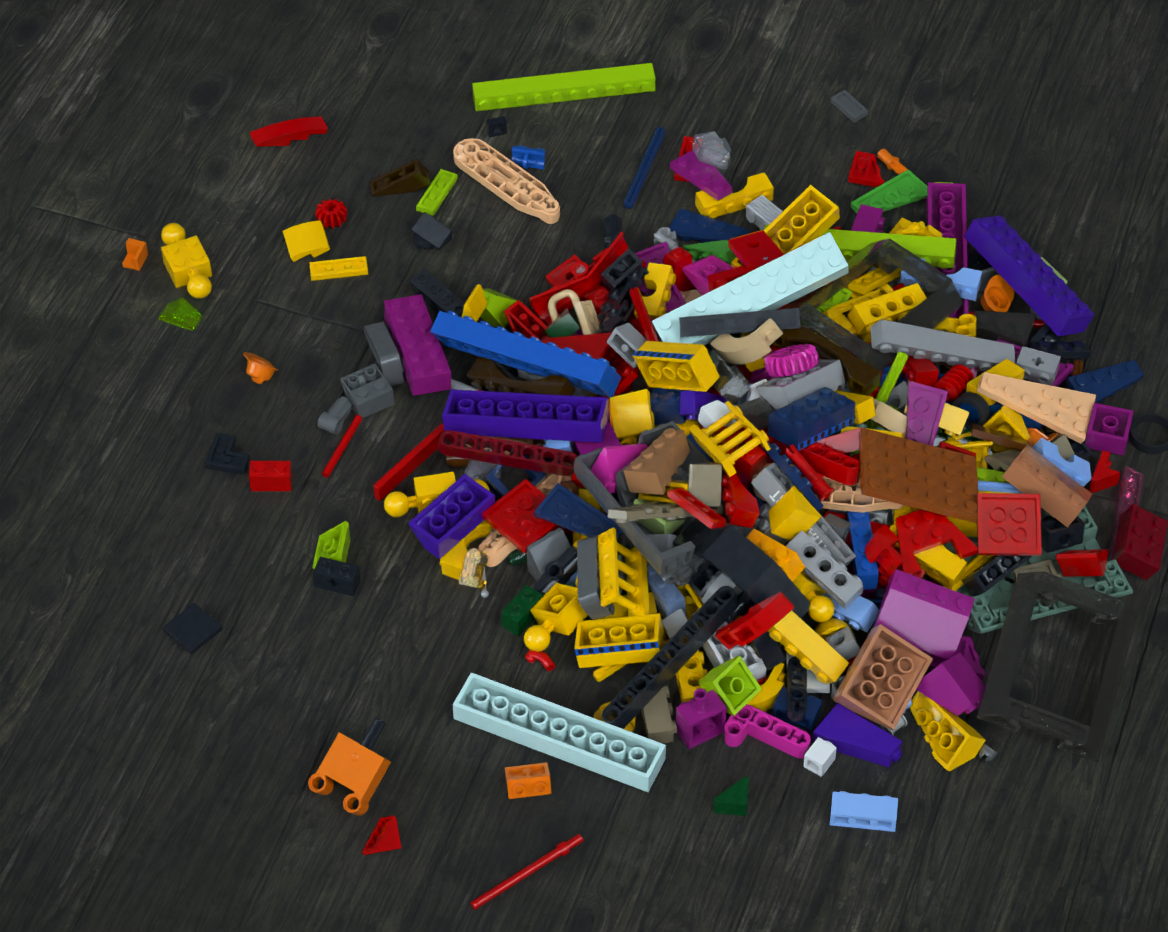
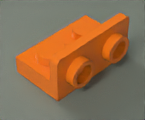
M547 762L505 767L509 799L551 794L550 773Z

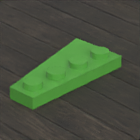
M908 169L851 202V208L856 213H858L861 204L883 209V212L925 199L927 185Z

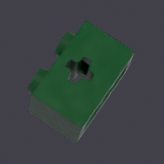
M525 585L501 612L502 627L519 637L535 619L530 610L543 597V594Z

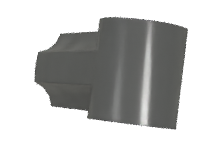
M343 396L338 398L328 412L324 411L320 415L317 426L335 435L339 434L345 418L353 409V404L348 398Z

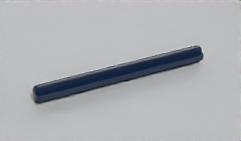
M657 127L623 201L624 208H633L665 135L664 128Z

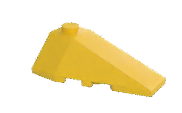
M919 691L913 697L910 710L917 724L922 727L925 733L924 738L930 744L934 758L947 771H952L975 758L986 740L974 728Z

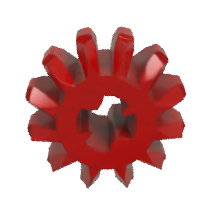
M329 198L328 201L322 200L321 204H317L315 216L317 221L323 223L325 229L328 227L334 229L335 226L341 227L342 223H346L347 209L343 201L339 202L337 198L335 200Z

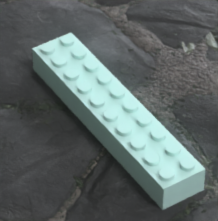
M829 232L653 320V327L661 342L706 345L720 334L680 337L679 317L776 310L848 274V264Z
M474 673L469 675L453 703V716L455 720L649 792L666 759V745Z

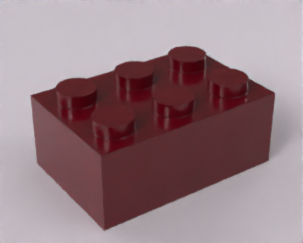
M1135 504L1131 505L1120 515L1112 560H1116L1120 568L1144 580H1148L1160 570L1168 521Z

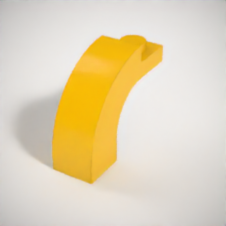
M780 663L773 668L768 680L760 686L762 690L747 703L748 705L763 712L773 708L781 688L785 686L784 682L787 675L784 673L785 664Z

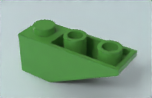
M728 240L683 246V249L691 253L692 259L695 261L714 255L732 266L731 262L737 257L728 247Z

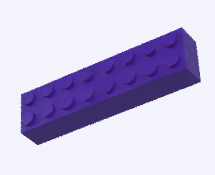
M999 215L976 218L972 221L964 237L1057 336L1081 333L1086 330L1095 314L1065 284L1064 280L1053 272V269L1041 259V256L1029 247V244L1018 235L1017 231L1007 224L1003 217Z
M452 389L450 390L442 415L445 431L451 430L492 437L603 443L610 417L608 398Z

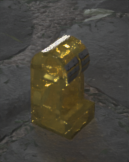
M472 548L466 552L459 584L485 589L486 581L482 580L484 566L488 563V554L485 551Z

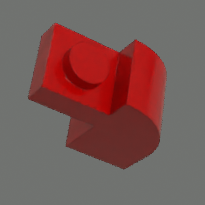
M886 525L877 529L865 545V555L869 562L872 564L877 561L890 575L896 569L898 570L905 561L893 548L899 541V538Z

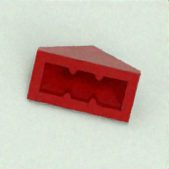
M394 815L380 818L361 852L363 855L401 849L397 820Z

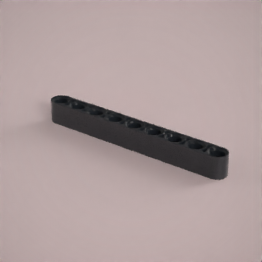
M720 587L608 704L602 712V718L605 723L624 729L735 612L739 602L732 587Z

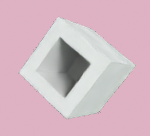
M818 737L804 755L803 767L822 777L834 762L837 747L831 742L824 741Z

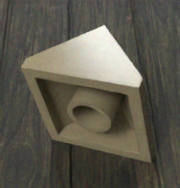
M716 462L689 464V492L707 506H721L722 465Z

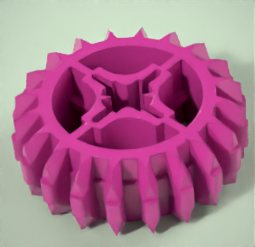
M811 344L787 346L770 352L765 356V370H767V374L771 377L796 375L817 366L819 356L815 346Z

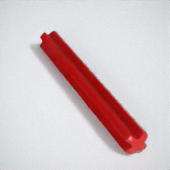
M631 288L629 293L647 341H658L639 288Z

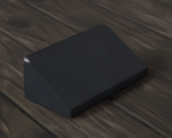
M426 212L421 215L412 228V232L438 250L452 240L451 229Z

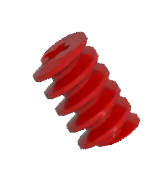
M956 364L934 385V388L948 391L945 402L954 401L967 388V383L974 379L973 373L966 366Z

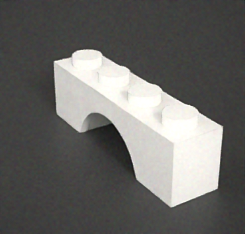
M766 379L750 385L746 397L747 402L737 405L743 412L744 417L753 416L757 418L766 412L775 410L756 388L767 382ZM716 400L701 407L698 421L706 429L730 411L726 404ZM733 419L732 421H730L729 423H727V424L724 425V426L729 427L730 425H732L733 423H735L736 420Z

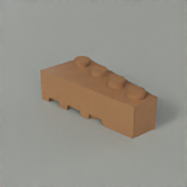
M666 429L660 437L654 440L646 450L642 451L623 470L630 492L660 495L665 493V486H669L672 482L671 476L677 474V467L683 464L690 453L684 430Z

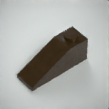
M418 159L412 160L370 181L371 195L373 197L415 192L430 185L429 171Z

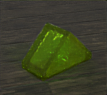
M183 297L168 303L159 316V320L191 331L196 328L202 319V315Z

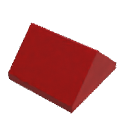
M1108 549L1067 550L1056 554V559L1064 577L1104 576Z

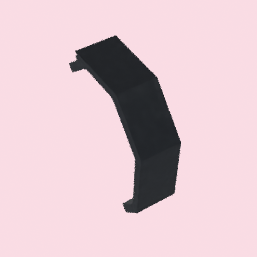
M695 518L673 541L677 546L691 541L696 546L693 554L708 561L739 587L755 605L781 591L794 605L792 611L805 622L810 617L808 611L811 603L773 559L732 525L725 523L724 527L710 529Z

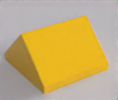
M795 485L768 511L771 533L789 541L801 531L806 533L822 517Z

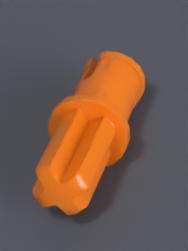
M881 149L878 152L877 158L885 163L887 169L894 170L898 175L908 170L899 162L898 157L892 156L886 149Z

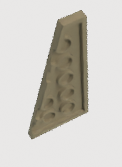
M659 501L608 509V518L616 519L617 523H629V521H639V519L661 517L676 520L677 518L693 516L678 504ZM723 505L709 506L718 514L723 513Z

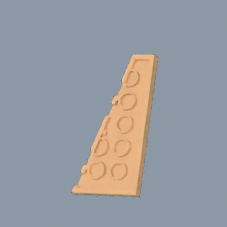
M986 372L981 375L977 392L1060 434H1065L1066 437L1080 444L1085 441L1096 398L1094 394Z

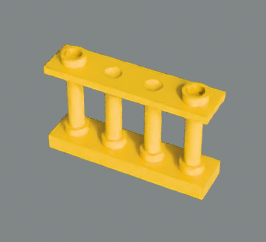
M727 401L725 404L730 411L706 429L702 428L700 430L695 424L688 429L696 443L714 462L721 464L722 470L731 477L737 473L733 467L734 461L759 444L767 451L771 448L767 443L769 438L763 430L759 431L746 419L737 405L733 406ZM733 419L736 420L735 423L730 425L728 428H726L716 436L709 437L711 434L722 428L724 425H726ZM742 427L745 429L724 445H718ZM748 437H753L752 440L744 444L742 447H740L733 453L726 454L729 450L740 444Z
M614 527L599 534L598 555L601 606L605 607L613 602H617L628 609V616L650 614L647 560L636 547L628 549L618 543ZM617 552L625 556V563L617 559ZM618 569L626 574V581L618 577ZM619 587L627 591V598L619 594Z

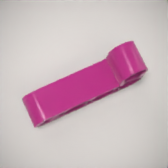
M748 704L735 716L731 715L724 726V742L731 747L739 746L746 736L749 735L796 758H804V755L810 748L811 739L807 732Z

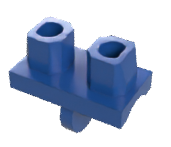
M522 145L513 146L511 161L518 166H523V169H528V167L544 169L546 151L541 148H526V146Z

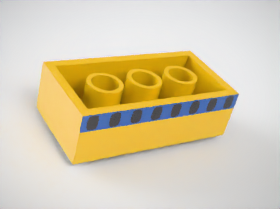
M646 341L632 355L648 387L706 392L720 377L716 366L708 354V350L702 344Z
M660 613L578 621L575 653L579 668L649 662L663 648L664 628Z

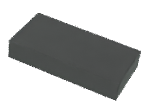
M846 90L831 97V103L852 122H856L868 115V110Z

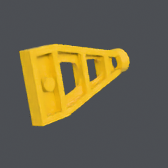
M884 284L873 292L831 307L819 315L818 321L835 336L851 340L859 334L851 321L843 313L850 311L854 305L893 292V289L890 285Z

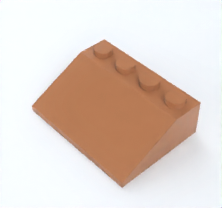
M1028 444L1002 476L1023 494H1040V507L1067 528L1092 496V493Z
M880 624L871 629L833 700L854 713L894 730L933 658Z

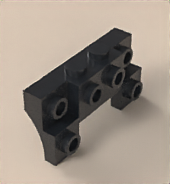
M645 267L630 272L627 276V282L619 289H613L607 295L608 299L600 307L601 311L597 316L601 322L598 325L599 329L596 334L610 333L612 329L627 321L634 309L629 290L635 287L639 288L643 283L641 279L649 273Z

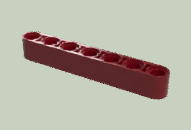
M451 430L442 432L438 442L439 452L447 456L561 476H570L574 473V461L577 458L576 454L570 451ZM444 441H450L452 444L447 445ZM468 444L472 448H466L464 445ZM484 448H489V449H491L492 451H491V452H487V451L484 450ZM508 451L512 455H506L504 452ZM523 455H529L531 459H527ZM544 458H548L552 462H546ZM563 462H569L571 466H567Z

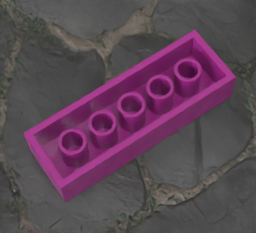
M422 294L385 300L384 319L392 341L399 353L401 365L412 395L451 389V371L439 340L430 332L433 323Z

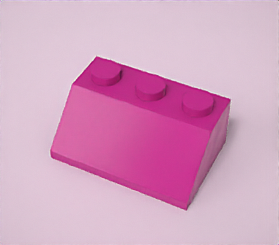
M643 443L604 447L590 470L609 493H617V472L635 460L648 446Z

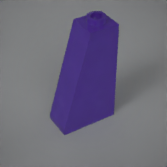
M839 703L835 705L813 733V743L819 737L837 747L836 752L885 767H889L894 761L897 762L902 755L901 740Z

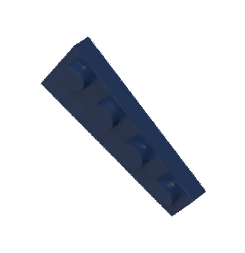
M681 208L669 227L671 232H676L677 238H682V241L690 242V239L701 240V243L730 240L750 233L748 229Z
M1132 360L1068 377L1066 383L1070 390L1096 395L1094 403L1100 404L1103 399L1109 396L1112 397L1119 390L1126 389L1142 380L1144 373L1137 362Z
M767 441L771 449L767 451L763 448L764 451L786 473L817 511L820 510L824 505L810 489L813 486L806 477H800L802 475L800 470L795 465L790 466L792 462L785 454L780 455L782 451L774 442L770 444Z

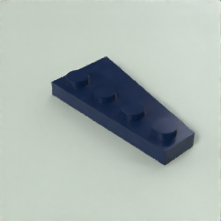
M559 483L555 485L533 514V516L587 537L599 535L613 527L616 529L617 540L623 534L611 518H608V516Z

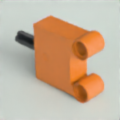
M375 717L360 743L339 732L317 772L309 778V788L320 795H328L333 791L334 783L332 779L354 791L353 794H349L344 798V809L357 816L364 815L369 808L368 803L391 764V761L371 750L383 730L385 722ZM324 780V786L319 789V782ZM359 800V806L354 810L353 803Z

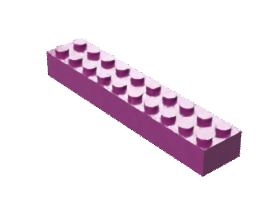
M928 182L926 226L931 225L942 233L944 238H956L954 268L943 269L930 266L929 268L935 273L942 275L954 274L963 267L967 268V239L964 237L967 232L966 184ZM927 291V299L929 301L927 304V315L959 319L961 315L968 314V299Z

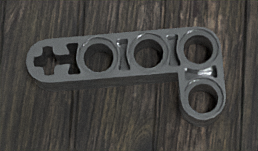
M384 322L364 326L367 342L381 373L390 386L404 383L399 353Z
M598 535L577 542L578 600L580 606L592 620L613 615V603L605 607L601 606Z

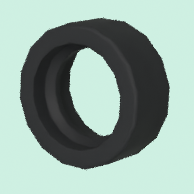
M962 393L952 402L951 405L960 408V404L967 403L977 410L979 420L972 421L967 419L965 428L971 429L972 423L983 426L990 416L987 402L977 393Z

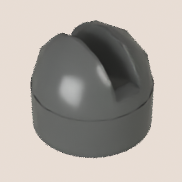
M983 744L978 755L980 759L983 755H986L987 757L984 762H989L995 758L997 752Z

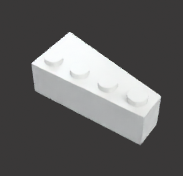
M725 621L718 629L728 625V623ZM716 632L702 645L714 668L736 656H741L756 680L766 677V667L762 659L755 654V651L750 646L744 645L741 647L738 644L728 650L716 638Z

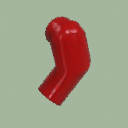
M529 649L528 653L525 654V659L528 662L534 663L535 660H538L547 671L553 670L556 666L546 652H536Z

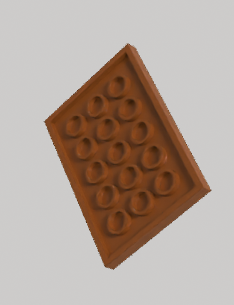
M861 428L859 432L862 495L973 523L978 522L977 493L979 491L975 456Z

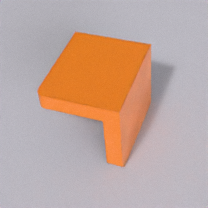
M128 238L126 242L127 255L122 265L125 268L140 271L148 256L146 242Z

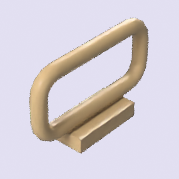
M570 289L562 290L550 298L548 310L552 322L558 317L556 303L563 298L569 297L572 300L583 335L596 334L599 329V320L592 300L580 301L578 295Z

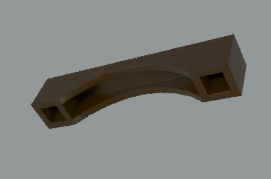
M801 324V328L780 329L783 334L772 343L780 349L799 344H811L815 346L819 358L823 360H840L848 388L856 394L869 396L880 385L881 371Z
M482 357L476 359L467 374L475 388L487 389L490 392L573 396L576 391L568 378L557 375H550L533 381H520L508 378L503 375L493 360Z

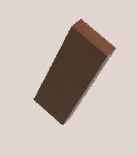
M972 423L970 433L973 437L992 441L993 443L1021 452L1027 444L1031 446L1028 440Z

